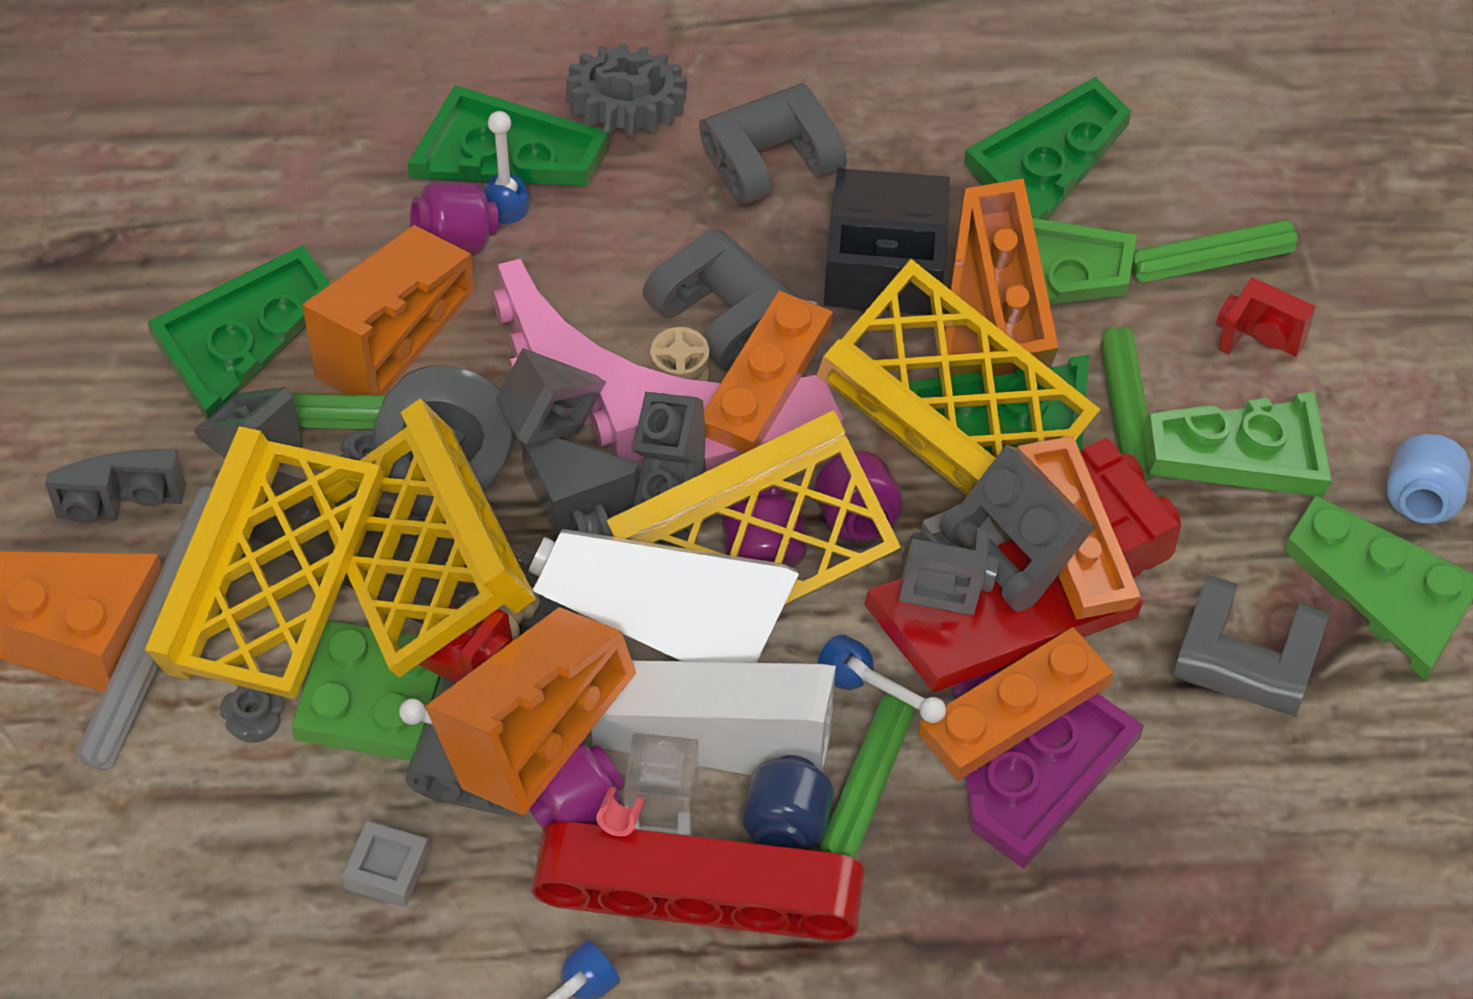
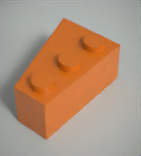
M1024 179L965 188L959 215L949 289L1047 367H1052L1059 347ZM944 326L948 355L980 353L977 334L968 326ZM989 344L990 352H999ZM1013 362L992 364L993 376L1015 373L1017 365ZM981 365L949 367L950 376L970 372H978L982 375ZM939 367L937 377H940Z
M413 225L302 304L315 377L345 394L385 395L475 291L471 253Z
M0 551V659L104 692L162 569L159 555Z
M558 607L428 703L425 708L461 789L524 816L634 677L636 670L622 631Z

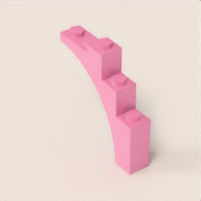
M521 259L498 264L500 288L492 290V300L500 324L510 322L514 332L509 334V343L513 358L510 359L511 369L522 348L595 374L605 380L606 384L584 425L592 423L594 435L599 446L609 445L614 456L633 462L644 460V456L632 451L645 391L697 397L703 400L705 410L721 383L683 379L645 368L596 345L564 321L539 293ZM817 375L800 378L761 445L832 410H835L843 426L844 419L827 383ZM705 437L703 473L744 453Z

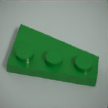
M1094 77L965 149L964 165L984 185L1024 179L1032 218L1048 220L1129 126L1131 110L1098 78Z
M454 85L407 165L409 178L489 182L492 177L498 175L495 133L489 129L488 119L492 113L503 111L511 119V127L506 132L510 173L528 184L587 186L609 147L608 133H604V130Z
M301 245L149 320V332L205 419H207L233 395L238 393L306 327L302 304L325 289L330 283L305 246Z
M1090 355L1070 357L1068 365L1049 368L1086 397ZM1016 366L1015 373L993 376L995 393L1027 391L1025 373L1018 366ZM978 372L950 376L953 396L985 394L983 376ZM940 377L908 382L909 389L920 398L943 397ZM1036 381L1037 390L1046 389ZM1061 400L1039 401L1043 431L1069 429L1079 417L1076 412ZM1029 402L997 404L1001 434L1032 432ZM987 405L954 407L957 427L966 435H990ZM944 408L935 409L945 417ZM1084 431L1076 439L1080 453L1082 452ZM1015 444V445H1009V446H1012V447L1017 448L1018 445H1024V444ZM992 446L983 447L993 455Z

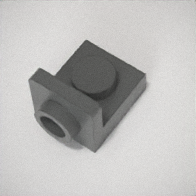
M977 527L971 549L912 538L900 582L898 601L974 615L980 592H992L997 573L998 555L988 553L990 529Z

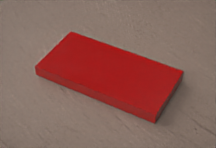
M1014 540L997 545L1020 571H1024L1032 561ZM1057 576L1032 607L1019 612L1014 611L1002 598V588L996 581L994 582L992 592H980L974 615L900 602L898 597L901 579L869 589L864 606L932 692L935 693L1011 665L1072 627L1084 638L1138 618L1143 602L1139 599L1133 609L1076 620L1059 576Z

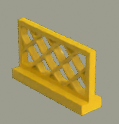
M912 259L909 260L841 340L838 339L823 356L817 372V376L966 496L1002 451V445L1036 443L1074 436L1076 441L1101 410ZM910 281L930 296L932 315L900 317L898 295ZM889 306L890 318L878 319ZM942 307L951 314H942ZM944 326H968L977 334L980 353L948 355ZM934 327L938 356L905 358L902 329ZM892 330L896 359L873 360L855 345L868 331ZM989 344L999 352H990ZM1013 362L1024 371L1027 391L995 393L992 364ZM981 365L985 394L953 396L949 367ZM939 367L943 397L920 398L909 389L907 370ZM897 370L898 379H896L888 371ZM1036 381L1046 389L1037 390ZM1061 400L1076 412L1079 417L1069 429L1043 431L1039 401ZM1029 402L1032 432L1001 434L997 404ZM987 405L990 435L968 436L957 427L954 407ZM944 408L945 417L935 409ZM992 446L993 455L983 447Z
M421 398L400 412L407 427L359 460L380 465L385 472V477L346 572L387 666L399 678L504 604L517 614L537 600L453 430ZM412 451L414 457L405 479L388 478L394 462ZM345 477L323 489L332 509L337 507L336 504L356 489H359L362 480ZM382 492L399 493L390 518L373 517ZM314 494L313 498L317 504L320 514L323 515L325 514V511L323 510L316 494ZM417 495L434 497L425 522L408 520ZM345 521L340 523L342 529L345 524ZM332 527L328 532L336 546L338 537ZM367 530L384 532L374 558L358 556ZM402 534L419 535L409 562L392 560ZM438 537L454 539L455 542L446 565L427 564ZM386 573L404 575L394 602L380 601L377 598ZM422 577L440 579L430 606L412 604ZM458 581L475 583L480 593L459 609L448 608ZM406 618L424 619L418 637L400 649L397 641Z
M835 410L606 520L616 538L654 544L663 541L680 548L722 554L696 545L703 521L716 514H720L741 521L730 556L738 557L749 524L783 536L774 563H783L791 539L825 550L818 574L805 581L796 579L784 606L901 550V546L846 437L845 430ZM838 455H841L851 475L843 501L808 489L816 466ZM806 471L801 486L786 482V480ZM777 487L798 494L786 528L752 517L761 492ZM856 487L866 508L850 503ZM805 497L840 509L829 542L794 531ZM749 499L744 514L728 509ZM847 511L873 520L883 543L862 553L837 546L836 543ZM693 526L688 541L673 537V535ZM833 553L849 558L828 569Z
M239 426L144 650L170 676L190 680L193 674L296 700L385 477L382 467L377 464L271 442L266 439L262 431ZM280 463L302 467L308 480L276 497L271 485ZM313 470L321 471V473L315 475ZM345 477L362 480L355 498L332 509L323 489ZM316 494L325 514L293 531L284 510ZM276 515L286 535L254 552L248 541L253 528ZM345 521V524L342 529L340 523ZM333 527L338 537L333 553L310 565L301 544ZM293 549L302 570L270 586L261 566ZM243 552H244L245 555H246V557H244V558L241 559V557H242V555H243ZM253 571L263 591L231 608L225 597L231 582ZM323 576L321 584H319L317 579ZM310 583L316 595L311 609L287 622L278 600ZM270 605L279 627L247 643L238 622ZM220 608H221V610H222L223 613H221L220 615H218L219 610H220ZM230 627L239 649L217 661L200 658L207 639ZM301 633L297 641L295 635ZM287 640L292 656L283 678L261 673L255 657ZM247 663L249 669L240 668L238 666Z

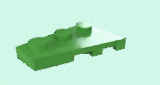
M1032 218L1050 305L1127 296L1137 238L1136 234Z
M1315 391L1298 393L1292 402L1272 404L1269 398L1253 399L1248 401L1245 408L1223 411L1214 405L1150 413L1143 427L1148 473L1152 476L1324 497L1332 482Z
M1315 496L1288 538L1285 552L1337 600H1347L1370 621L1368 629L1383 643L1391 640L1412 659L1410 667L1427 681L1473 603V573L1319 496Z

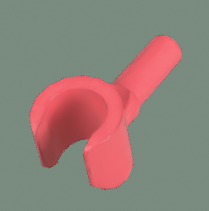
M609 787L598 810L597 822L605 832L611 835L627 836L634 830L644 808L645 800L638 796L634 807H624L614 799L616 788Z

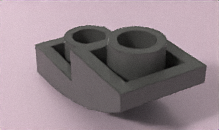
M645 391L632 451L644 456L633 507L703 474L705 458L703 400L697 397Z
M176 449L132 450L96 456L47 473L45 481L56 518H68L80 523H88L94 520L117 521L121 501L135 502L144 506H154L160 503L182 504L186 486Z

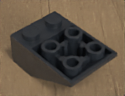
M837 168L826 257L824 306L868 309L910 259L943 284L950 177ZM910 281L898 295L899 311L932 314L930 296Z

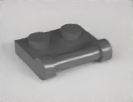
M1005 445L963 502L949 509L943 515L939 524L940 531L950 542L962 544L965 549H971L977 527H981L990 515L1030 557L1032 561L1024 571H1020L989 538L988 553L998 555L995 581L1002 588V598L1016 612L1032 607L1040 599L1095 529V526L1020 449Z

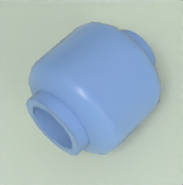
M1436 434L1413 436L1401 443L1392 456L1387 479V497L1392 507L1402 517L1423 524L1441 523L1456 516L1467 500L1471 463L1466 451L1454 440Z

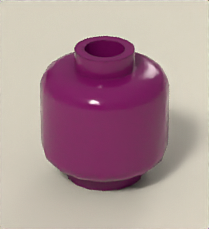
M435 181L424 187L421 196L413 197L410 207V227L415 225L474 256L483 250L488 236L496 235L498 229V210L495 202L487 201L484 190L475 182Z
M854 451L892 527L901 514L903 500L900 490L887 464L876 454L866 451ZM841 455L832 459L822 468L816 478L814 491L843 501L851 475ZM856 487L850 503L866 508ZM817 501L829 528L833 531L840 509ZM847 511L839 534L841 539L858 542L872 541L881 537L873 520Z
M770 488L760 493L752 517L786 528L795 501L784 497L782 490ZM749 499L728 509L744 514ZM800 511L794 531L804 534L802 512ZM722 515L726 555H730L741 521ZM749 524L738 557L775 562L783 536ZM791 539L782 564L792 568L800 564L806 555V544Z
M581 743L530 807L529 811L542 830L545 826L554 822L599 825L597 813L609 787L616 788L614 799L621 805L619 792L626 785L609 757L598 744L589 749Z

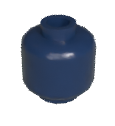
M787 755L763 763L752 773L742 824L747 834L754 839L755 844L811 850L820 844L825 837L834 794L833 786L823 772L816 768L810 760L801 756Z

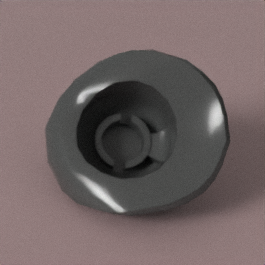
M429 365L405 374L386 394L376 419L371 445L373 451L406 428L407 425L400 412L421 398L453 430L483 492H485L499 474L512 452L515 434L496 401L501 390L477 372L447 365ZM412 451L394 462L388 478L405 479L414 457ZM386 492L396 502L399 493ZM417 495L410 514L427 516L434 497Z

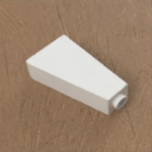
M562 529L556 542L546 537L543 538L528 572L539 577L533 589L534 592L599 623L620 630L623 634L673 658L685 662L757 663L799 575L796 569L780 563Z
M632 660L636 674L591 730L592 747L598 744L602 749L751 776L754 770L763 763L787 755H796L810 760L816 768L823 772L832 727L836 666L825 664Z

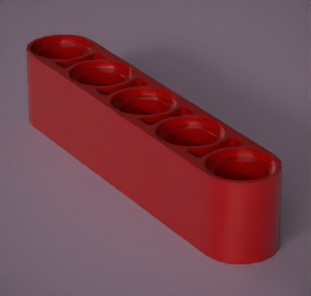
M554 822L545 826L542 831L531 892L540 902L561 909L825 941H841L850 939L858 931L865 871L863 865L856 859L836 853L635 829L627 836H614L605 832L599 825Z

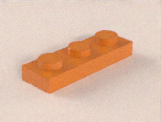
M778 291L704 410L705 437L743 453L760 446L831 329L833 311Z
M1074 436L1018 445L1017 448L1095 526V529L1058 575L1076 620L1133 609L1141 595Z
M1072 627L945 706V716L941 721L929 723L924 719L921 720L918 735L953 777L959 781L1109 687L1113 671L1077 630Z

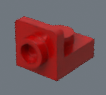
M1251 277L1240 296L1230 294L1219 312L1216 326L1222 328L1223 331L1218 350L1230 355L1243 333L1256 338L1267 347L1280 349L1297 357L1307 341L1316 306Z
M449 604L448 608L459 609L458 607ZM499 609L495 610L486 620H481L418 665L456 684L513 641L508 613Z

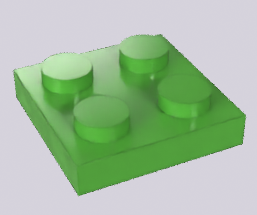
M327 620L291 727L294 740L411 761L425 722L421 721L416 725L406 724L400 718V706L408 699H417L424 706L433 701L441 676L417 665L399 678L389 670L370 627ZM400 633L397 641L400 649L418 636Z

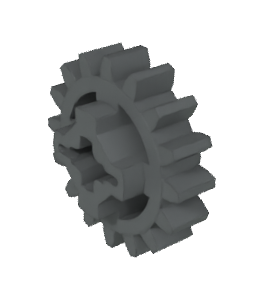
M620 44L618 48L611 50L601 46L598 47L597 57L583 53L580 55V64H570L569 76L566 80V102L571 103L572 115L585 114V125L604 124V133L610 134L616 127L624 128L627 136H633L635 131L642 129L652 134L656 133L657 122L666 126H672L674 115H683L684 103L686 102L687 77L681 76L682 67L680 64L667 65L668 55L664 53L655 57L652 54L648 55V47H641L637 52H629L625 44Z

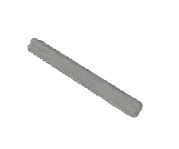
M203 486L198 490L76 750L80 761L89 767L105 771L112 767L158 668V664L144 649L213 487Z

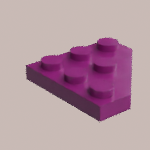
M1010 665L951 686L953 701ZM1097 693L964 777L971 830L1024 869L1139 741L1144 725Z

